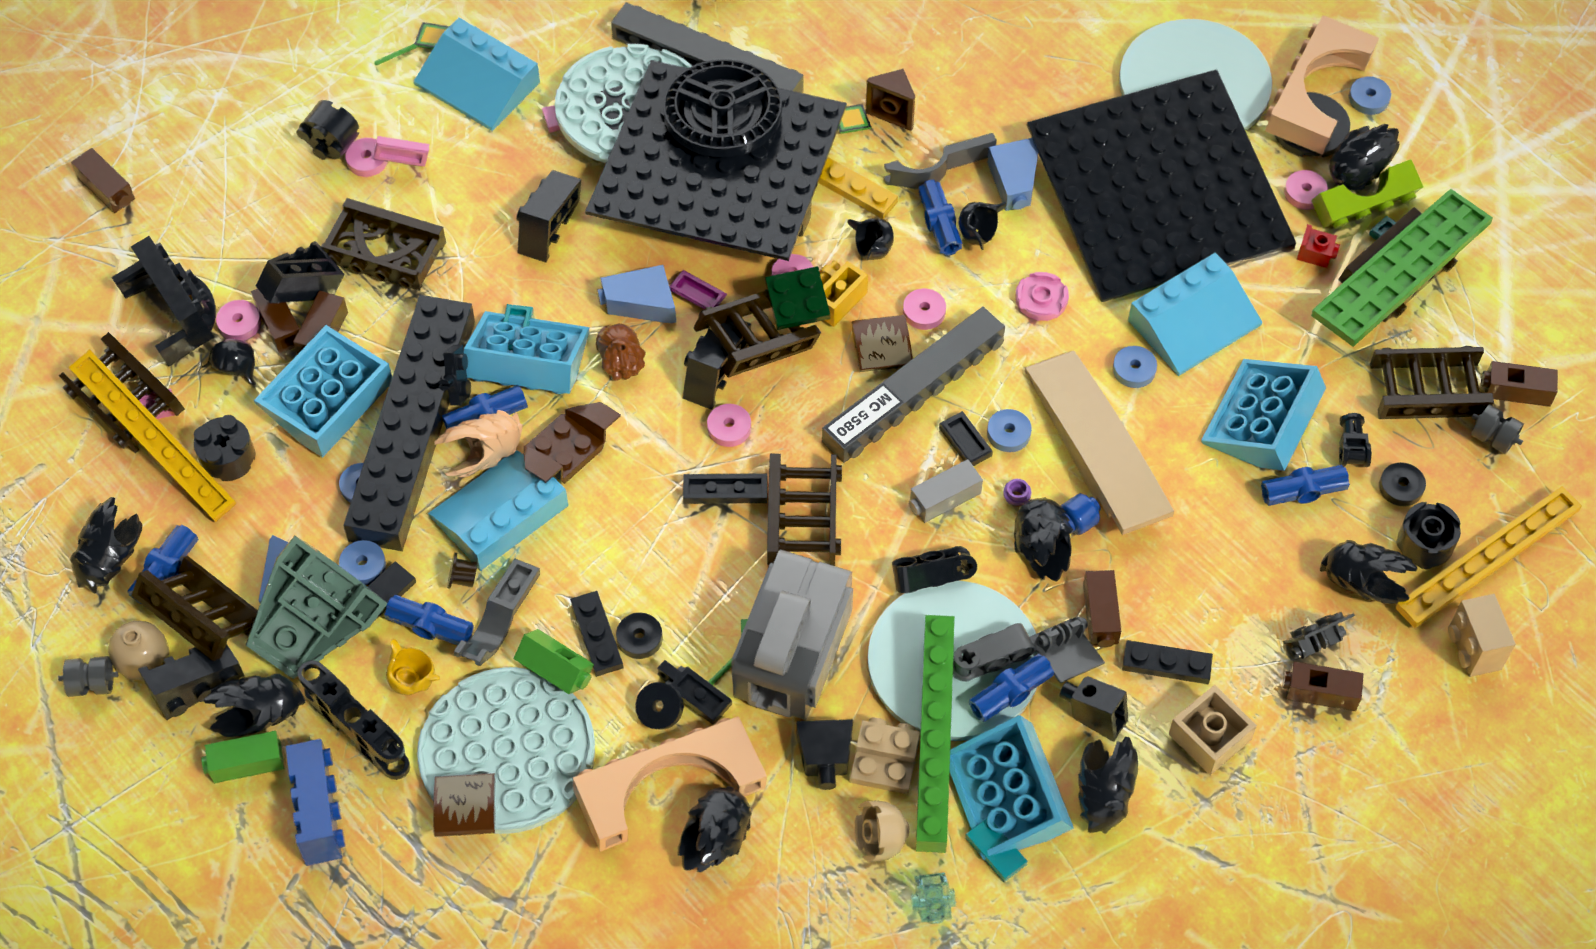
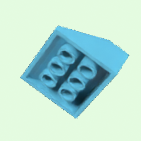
M460 17L442 33L414 80V85L491 131L540 83L537 62Z
M1216 253L1133 301L1128 318L1131 325L1177 376H1180L1262 325V320L1234 272Z
M484 312L464 348V354L468 357L467 378L480 382H497L504 386L518 385L530 390L542 389L556 394H570L578 375L589 335V327L533 318L528 320L530 321V326L523 327L525 317L510 315L509 323L503 322L504 314ZM510 344L513 345V350H508Z
M325 325L254 399V402L298 442L323 458L390 386L392 374L389 363Z
M1243 359L1201 439L1202 443L1259 468L1285 471L1326 389L1318 367Z
M516 450L514 454L503 458L498 462L497 466L485 471L430 511L428 515L470 561L477 562V568L482 571L568 507L566 489L554 477L545 483L526 471L524 454Z
M1021 715L950 749V774L971 830L987 819L988 826L993 831L1003 833L1009 839L987 850L989 856L1015 848L1020 850L1047 842L1074 829L1035 728L1030 721ZM980 852L982 859L985 860L986 857Z

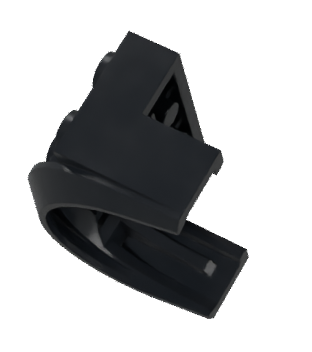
M147 236L131 246L139 261L112 276V279L125 299L157 287L183 328L155 345L169 367L214 338L211 330L216 318V305L207 285L194 276L190 269L185 271L180 262L175 265L162 244L159 242L155 245L151 237Z

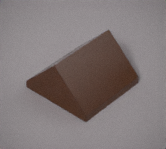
M904 69L868 78L866 114L912 131L914 128L916 95Z

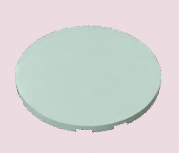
M1179 19L1156 25L1143 32L1131 43L1123 56L1119 85L1123 96L1217 69L1244 129L1248 130L1255 125L1268 106L1272 91V76L1267 60L1262 52L1240 32L1223 24L1208 20Z
M627 44V47L619 48L610 46L592 52L577 61L562 77L563 80L555 96V112L559 128L565 138L580 152L597 161L606 163L624 122L619 125V129L615 130L610 129L605 123H619L623 118L621 109L630 110L651 60L690 68L692 65L670 51L648 48V45ZM621 85L623 87L620 91L617 92L609 90L610 88L618 87ZM606 90L612 96H618L625 92L626 95L622 98V105L616 102L613 103V106H607L603 109L601 116L599 109L605 106L606 96L600 91ZM594 96L602 97L603 101L597 104ZM626 99H628L630 106L625 104ZM608 111H616L617 114H620L616 119H609L605 116Z
M955 581L938 587H928L912 593H905L885 609L879 617L870 637L868 671L875 693L878 694L880 700L886 706V710L901 723L914 726L915 730L921 734L925 615L955 616L953 662L954 653L960 646L979 640L988 634L1004 630L1013 624H1023L1029 637L1036 634L1023 611L1001 593L977 583ZM1036 650L1030 657L1022 661L1011 663L1002 669L986 673L970 681H960L953 675L951 741L970 740L1021 715L1025 711L1037 687L1031 691L1030 695L1022 703L1015 707H1006L985 722L978 720L969 705V699L992 685L994 679L1006 669H1016L1038 654Z
M517 667L496 668L474 674L460 681L455 688L446 695L443 694L429 711V716L423 729L420 731L417 750L418 766L424 786L433 801L435 777L495 773L496 820L494 834L518 833L542 826L555 819L577 799L573 791V778L580 772L593 768L595 758L594 731L587 710L573 693L568 694L530 669Z

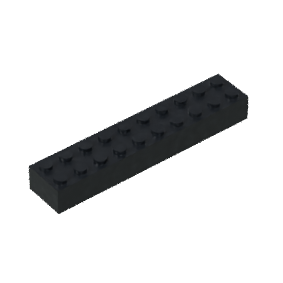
M419 295L343 525L348 542L366 540L376 543L380 548L403 552L436 447L434 442L439 438L443 425L442 415L446 414L450 403L448 390L442 391L439 388L441 384H438L445 375L443 353L452 345H463V349L465 348L475 324L472 303Z

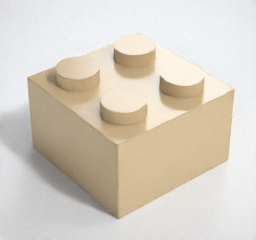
M1495 594L1461 601L1448 627L1449 638L1453 643L1455 642L1459 651L1458 659L1460 665L1466 668L1469 677L1502 670L1516 643Z
M1213 685L1173 719L1168 735L1211 775L1252 740L1257 725L1216 685Z

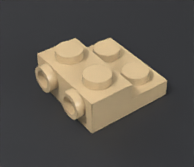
M872 717L869 721L862 720L850 783L908 795L920 732L915 731V727L907 723H900L898 727L886 725L885 720L877 717Z

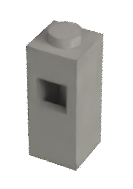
M967 459L911 488L910 509L914 515H919L923 522L926 523L980 495L983 479Z

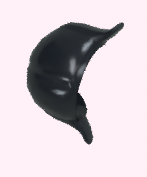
M983 202L968 203L962 209L959 216L958 224L963 238L967 242L979 245L981 250H984L983 244L989 242L997 230L998 212L1002 211L1007 203L1003 202L998 205Z
M871 218L865 221L848 219V225L856 231V248L862 258L878 260L884 258L889 253L894 242V232L888 221L882 218Z
M226 339L213 346L208 362L202 368L212 365L214 369L223 373L246 376L252 385H256L253 378L255 367L254 349L248 343L238 339Z

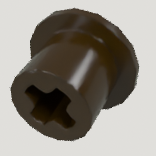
M454 552L447 588L451 589L452 584L473 587L477 562L457 559V553Z

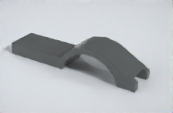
M992 132L944 146L943 156L940 161L932 167L925 169H912L902 165L898 160L886 163L884 168L890 175L884 176L883 180L886 185L919 189V186L928 180L934 179L936 182H940L946 175L947 170L988 158L989 147L996 146L997 140Z
M514 558L488 598L483 618L474 635L466 642L460 641L454 651V656L459 658L463 656L475 661L476 665L481 666L498 651L508 634L515 613L540 576V568Z

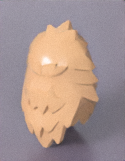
M497 410V414L480 415L479 419L463 421L457 426L446 429L445 433L435 440V445L466 438L470 446V455L464 463L449 469L445 475L468 477L479 470L495 467L501 458L514 454L519 444L523 427L520 424L518 413L511 417L506 412Z

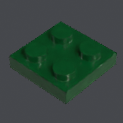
M818 266L765 277L777 330L830 319V311Z

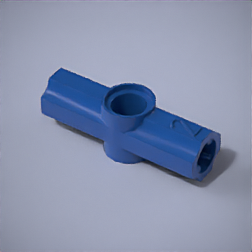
M934 179L925 181L924 184L919 186L918 193L925 209L924 216L929 232H933L940 253L946 256L954 255L958 250L962 249V240L956 228L953 206L951 203H947L940 182H936Z
M516 385L494 395L488 393L478 394L469 401L467 406L444 414L442 418L446 429L459 425L463 421L479 419L480 415L497 414V410L511 415L528 408L521 387Z
M1342 465L1314 471L1311 467H1302L1294 470L1289 476L1262 481L1261 489L1264 502L1271 506L1295 500L1301 504L1310 503L1320 498L1321 495L1348 490L1350 484L1347 469Z
M182 524L181 526L177 525L160 548H154L149 552L144 561L143 571L148 570L160 580L177 575L183 557L188 555L199 540L197 535L188 527ZM136 580L127 591L129 596L132 595Z
M398 595L390 598L384 614L387 620L411 628L415 634L424 639L433 640L436 637L457 646L461 640L468 641L472 637L474 629L472 622L447 614L442 607L435 603L425 602L420 604Z
M1037 654L1018 668H1009L1000 673L994 679L992 685L969 699V705L978 720L985 722L1006 707H1015L1022 703L1033 689L1054 676V670L1045 656Z

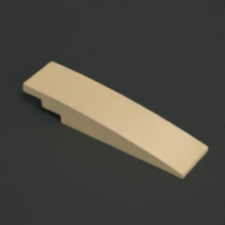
M1073 350L1025 367L1027 376L1093 498L1100 501L1108 518L1112 517L1121 534L1124 535L1173 517L1174 509L1147 462L1076 352Z

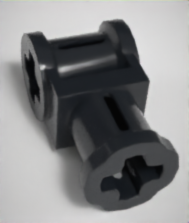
M1348 413L1340 418L1343 434L1339 442V464L1343 467L1347 464H1363L1364 467H1370L1371 444L1368 440V433H1363L1364 416L1359 413Z

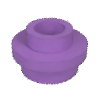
M1013 479L1005 485L1003 495L1009 504L1021 506L1030 500L1031 488L1026 481ZM1013 492H1020L1022 495H1014Z

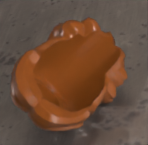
M621 323L604 326L599 331L596 337V348L602 357V369L604 372L610 375L614 381L621 378L627 380L631 376L638 375L640 370L645 367L643 358L646 352L640 347L636 332Z

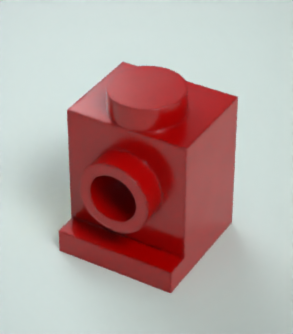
M1307 224L1297 260L1328 268L1330 259L1336 260L1340 244L1335 243L1337 235L1312 229V225Z

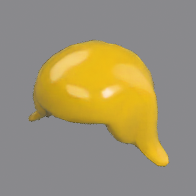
M396 639L390 640L392 651L387 665L386 679L389 686L395 692L402 695H413L426 691L433 681L440 680V676L434 674L435 670L432 659L424 651L411 647L401 648Z

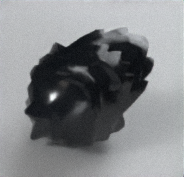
M1382 124L1370 130V126H1363L1350 131L1345 136L1343 142L1339 144L1330 160V174L1337 186L1344 185L1348 190L1352 191L1364 189L1365 185L1372 184V180L1379 177V174L1390 164L1397 153L1400 145L1399 141H1397L1399 130L1397 128H1388V124Z
M110 497L103 503H100L90 514L78 536L77 550L70 557L72 571L77 580L78 587H86L94 594L97 593V587L107 586L109 581L120 572L121 566L133 554V548L142 532V522L138 514H134L128 520L125 518L114 529V519L118 508L115 505L114 497Z
M1046 497L1031 499L1020 507L1015 519L1014 545L1015 552L1024 554L1032 569L1041 579L1045 580V576L1057 582L1063 570L1066 572L1070 567L1072 553L1070 533L1074 529L1068 523L1070 520L1065 515L1063 507Z
M1346 540L1333 547L1325 555L1321 562L1320 571H1326L1329 580L1367 600L1372 599L1384 604H1396L1398 602H1405L1410 597L1405 593V588L1389 579L1383 571L1406 573V571H1417V567L1412 563V559L1398 551L1385 549L1383 546L1374 543L1362 545L1353 540Z
M273 674L268 677L254 675L226 681L211 689V693L204 698L205 703L215 704L216 708L234 706L215 718L217 721L210 727L212 731L218 732L225 737L244 736L260 732L269 726H275L288 717H293L299 705H303L306 701L300 692V688L281 674Z
M1125 736L1122 742L1117 741L1113 755L1110 758L1108 751L1104 750L1101 739L1094 743L1091 742L1085 747L1078 774L1080 790L1078 797L1082 810L1080 816L1089 824V833L1102 831L1106 834L1128 815V803L1134 792L1138 775V756L1129 737Z
M731 786L709 790L705 796L698 799V804L689 810L690 818L681 834L678 856H682V866L687 871L697 868V872H703L711 865L712 867L714 865L718 866L728 856L738 855L742 842L746 839V832L750 829L752 813L750 805L743 794Z

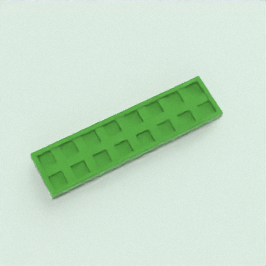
M1450 188L1312 310L1311 316L1354 347L1491 224L1493 217Z

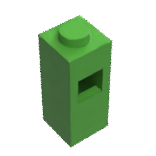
M539 629L524 634L513 658L568 694L586 688L591 680L590 672L594 665Z
M276 731L205 745L206 756L201 757L204 774H209L214 784L285 769L282 745Z

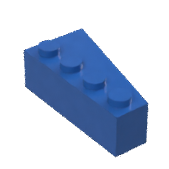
M322 739L286 746L290 782L294 784L290 791L295 809L293 813L294 824L297 829L295 837L306 866L342 859L341 848L346 847L343 829L338 830L337 820L342 819L339 802H334L332 794L337 792L335 776L329 774L328 766L333 765L331 749H325Z

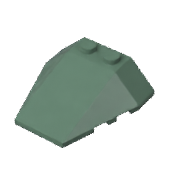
M294 535L276 558L246 646L294 679L298 676V670L302 664L311 660L319 662L325 655L347 643V640L357 633L363 632L370 627L388 603L315 547Z

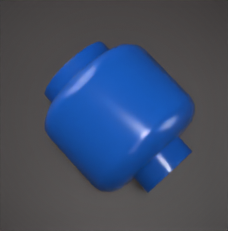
M1080 493L1061 505L1065 510V515L1070 520L1068 523L1074 529L1071 533L1075 535L1084 534L1099 523V511L1101 508L1093 497L1089 498L1085 494Z

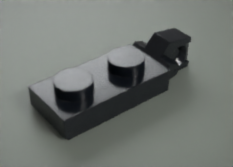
M664 660L657 668L658 676L665 683L674 686L680 692L683 703L712 725L732 705V700L688 666L686 668L680 666L677 669Z

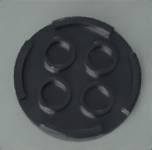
M1307 92L1310 100L1320 111L1337 120L1334 132L1323 155L1276 135L1274 136L1283 148L1297 156L1327 157L1335 153L1339 144L1343 142L1345 136L1350 132V119L1345 109L1334 99L1320 93Z

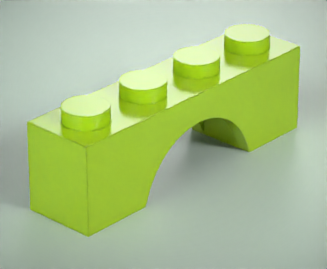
M1412 159L1388 167L1379 174V186L1375 195L1360 196L1352 193L1344 185H1340L1319 193L1311 201L1323 229L1332 225L1334 229L1348 224V219L1353 217L1361 220L1370 216L1372 210L1378 208L1382 212L1393 207V202L1401 200L1402 203L1411 201L1417 197L1416 193L1424 188Z

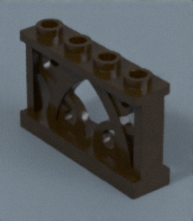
M346 198L340 216L321 247L337 266L350 269L357 274L373 276L383 282L389 281L399 284L405 289L412 288L420 291L434 260L446 244V238L442 226ZM350 222L354 223V232H345ZM369 228H370V229L377 230V231L371 233V231L369 230ZM386 233L393 235L394 243L400 250L387 255L375 257L365 240L378 239ZM401 238L407 239V240H404V241H405V244H407V246L404 245V244L400 241ZM344 239H355V241L350 240L343 244L344 247H350V251L337 247L339 242ZM426 245L428 248L422 256L418 251ZM411 256L419 262L415 270L402 267L403 265L411 267L409 259Z

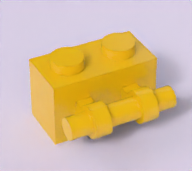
M833 260L829 265H824L819 270L830 311V319L824 321L833 327L868 291V274L849 261L841 267L837 261Z

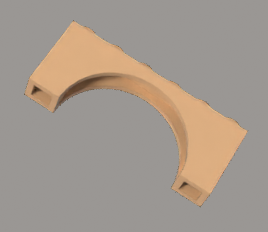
M1324 15L1318 24L1313 23L1308 37L1311 38L1310 41L1304 40L1299 52L1302 56L1297 55L1291 67L1293 73L1288 72L1282 84L1285 89L1279 88L1273 102L1276 103V106L1270 105L1265 116V120L1269 121L1266 132L1322 155L1332 137L1337 120L1327 116L1313 104L1305 90L1304 79L1319 69L1331 66H1346L1365 71L1379 39L1376 36Z
M739 716L732 719H721L711 727L694 729L687 736L678 739H667L660 746L649 750L647 748L640 749L630 757L622 760L613 759L603 767L595 770L586 769L574 777L573 791L599 851L628 841V827L624 817L628 798L643 779L660 769L681 765L706 769L722 778L729 786L737 789L744 797L765 789L767 775Z

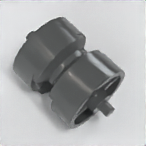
M1490 404L1479 416L1475 413L1473 414L1472 419L1476 420V425L1472 430L1471 436L1483 442L1491 440L1492 447L1503 454H1506L1511 446L1516 443L1520 446L1522 445L1523 440L1519 439V433L1524 423L1512 417L1504 419L1503 412Z
M109 656L90 658L88 664L83 662L81 658L65 660L63 676H58L59 682L63 681L65 693L68 697L86 695L89 689L94 691L96 695L112 693L113 679L118 677L119 674L118 671L113 672Z

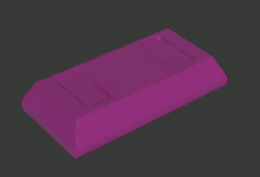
M682 270L669 286L671 292L702 309L719 306L727 296V293L685 270Z

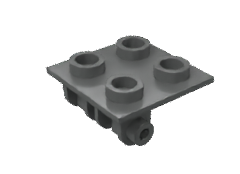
M1338 612L1333 615L1324 616L1316 620L1315 624L1307 627L1303 626L1290 632L1292 637L1283 641V643L1292 642L1293 648H1291V653L1295 659L1299 657L1304 659L1313 653L1321 651V647L1325 649L1342 641L1343 637L1346 636V630L1342 625L1339 626L1338 624L1355 615L1353 613L1343 616L1342 612Z
M1083 617L1071 618L1030 636L1036 652L1048 659L1054 670V676L1060 684L1105 664V661L1083 634L1085 628L1088 627L1087 620Z

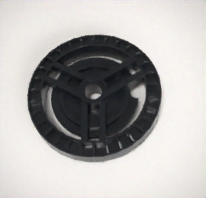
M730 59L706 61L684 70L668 86L663 102L664 119L667 129L673 138L692 152L711 157L743 155L764 145L777 131L782 116L781 93L773 79L763 70L752 64ZM764 98L768 107L764 116L761 118V99ZM682 100L685 101L684 116L686 122L682 119L678 112V108Z

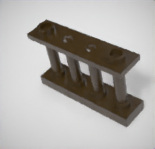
M1413 207L1344 269L1338 280L1341 283L1345 282L1422 213ZM1456 256L1383 321L1387 322L1392 316L1398 318L1407 309L1406 303L1443 270L1449 272L1458 262Z
M767 289L714 308L707 307L699 313V318L693 327L696 332L710 328L728 353V360L722 370L728 378L812 349L821 331L816 325L807 328L795 326L789 328L791 333L786 335L780 334L763 311L771 308ZM753 314L770 340L765 342L758 341L742 317ZM732 321L749 347L745 349L737 348L721 324Z
M108 332L101 338V341L107 348L104 350L105 354L99 358L100 361L107 367L112 361L116 363L119 360L123 364L120 367L122 370L115 376L122 383L129 377L133 379L136 376L140 380L137 383L139 386L131 392L138 400L146 394L148 396L151 393L155 394L157 397L154 399L155 403L147 409L154 417L158 416L163 410L166 412L170 409L176 416L185 410L177 397L114 336ZM63 372L59 375L65 383L62 387L72 399L78 396L115 433L113 439L123 449L128 446L135 454L139 451V448L131 440L134 436L127 429L122 431L114 423L117 419L111 412L105 414L98 407L101 402L94 395L89 398L81 390L85 385L78 378L72 381Z
M1467 345L1453 348L1375 349L1370 362V369L1382 368L1387 396L1382 397L1378 407L1379 419L1472 417L1474 413L1478 416L1482 414L1489 404L1492 406L1494 404L1493 393H1482L1479 391L1475 366H1478L1484 353V348ZM1463 366L1468 394H1455L1452 392L1448 367ZM1421 367L1437 368L1441 394L1428 395L1425 393ZM1394 368L1410 369L1414 395L1398 394Z
M770 453L767 565H770V563L774 564L776 556L781 549L788 552H830L829 564L835 566V555H841V539L836 538V482H842V465H836L837 454H831V468L786 467V464H781V454ZM786 478L831 479L830 492L786 491V489L780 487L781 481H786ZM786 503H830V516H785V513H780V505H786ZM785 527L830 528V541H788L785 538H779V530H785Z
M188 555L183 557L178 574L164 580L158 579L148 570L140 572L131 595L212 661L222 657L228 639L242 633L249 637L258 612L257 609ZM183 585L192 593L180 596L172 588ZM204 601L213 609L201 613L192 605ZM224 617L233 625L222 629L213 621Z

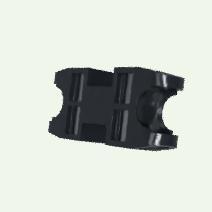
M313 660L302 664L298 670V678L305 688V696L308 702L337 731L339 729L342 730L358 746L359 751L385 776L393 780L405 777L409 773L410 762L404 753L405 747L401 738L371 709L368 711L351 695L349 688L323 664ZM308 669H318L320 674L316 679L309 681L303 677ZM353 717H360L355 723H348ZM399 760L405 763L404 768L399 772H392L388 769L390 763Z

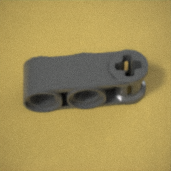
M1016 623L1004 630L988 634L979 640L957 648L954 653L953 675L960 681H970L986 673L1002 669L1011 663L1022 661L1030 657L1036 648L1023 624Z

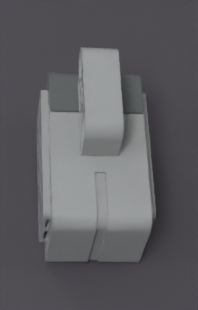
M779 550L774 564L770 563L732 657L734 698L746 701L750 706L788 718L794 716L807 720L811 708H816L852 613V571L823 562L818 563L813 561V559Z

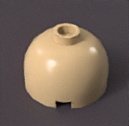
M131 621L123 624L114 632L109 641L108 652L111 663L116 671L130 680H143L138 669L147 666L151 670L161 666L163 659L169 656V646L164 634L154 624L146 621Z
M875 800L861 803L859 808L864 809L862 810V815H856L855 837L858 850L864 848L867 855L862 856L863 859L868 862L888 860L900 853L906 838L909 836V824L904 819L903 814L895 805L885 801Z

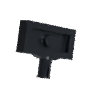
M452 345L443 353L445 375L438 383L441 384L439 388L442 391L448 390L450 406L461 405L471 394V382L467 380L466 373L468 357L464 354L463 345Z

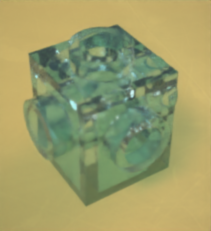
M945 873L914 876L916 893L911 894V904L913 912L919 913L921 922L937 924L945 919H952L951 907H956L954 888L949 889Z

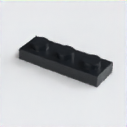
M767 473L683 474V504L767 503Z
M598 591L571 598V606L590 661L594 664L593 670L596 677L623 669V662Z
M1126 640L1122 671L1209 685L1213 654Z

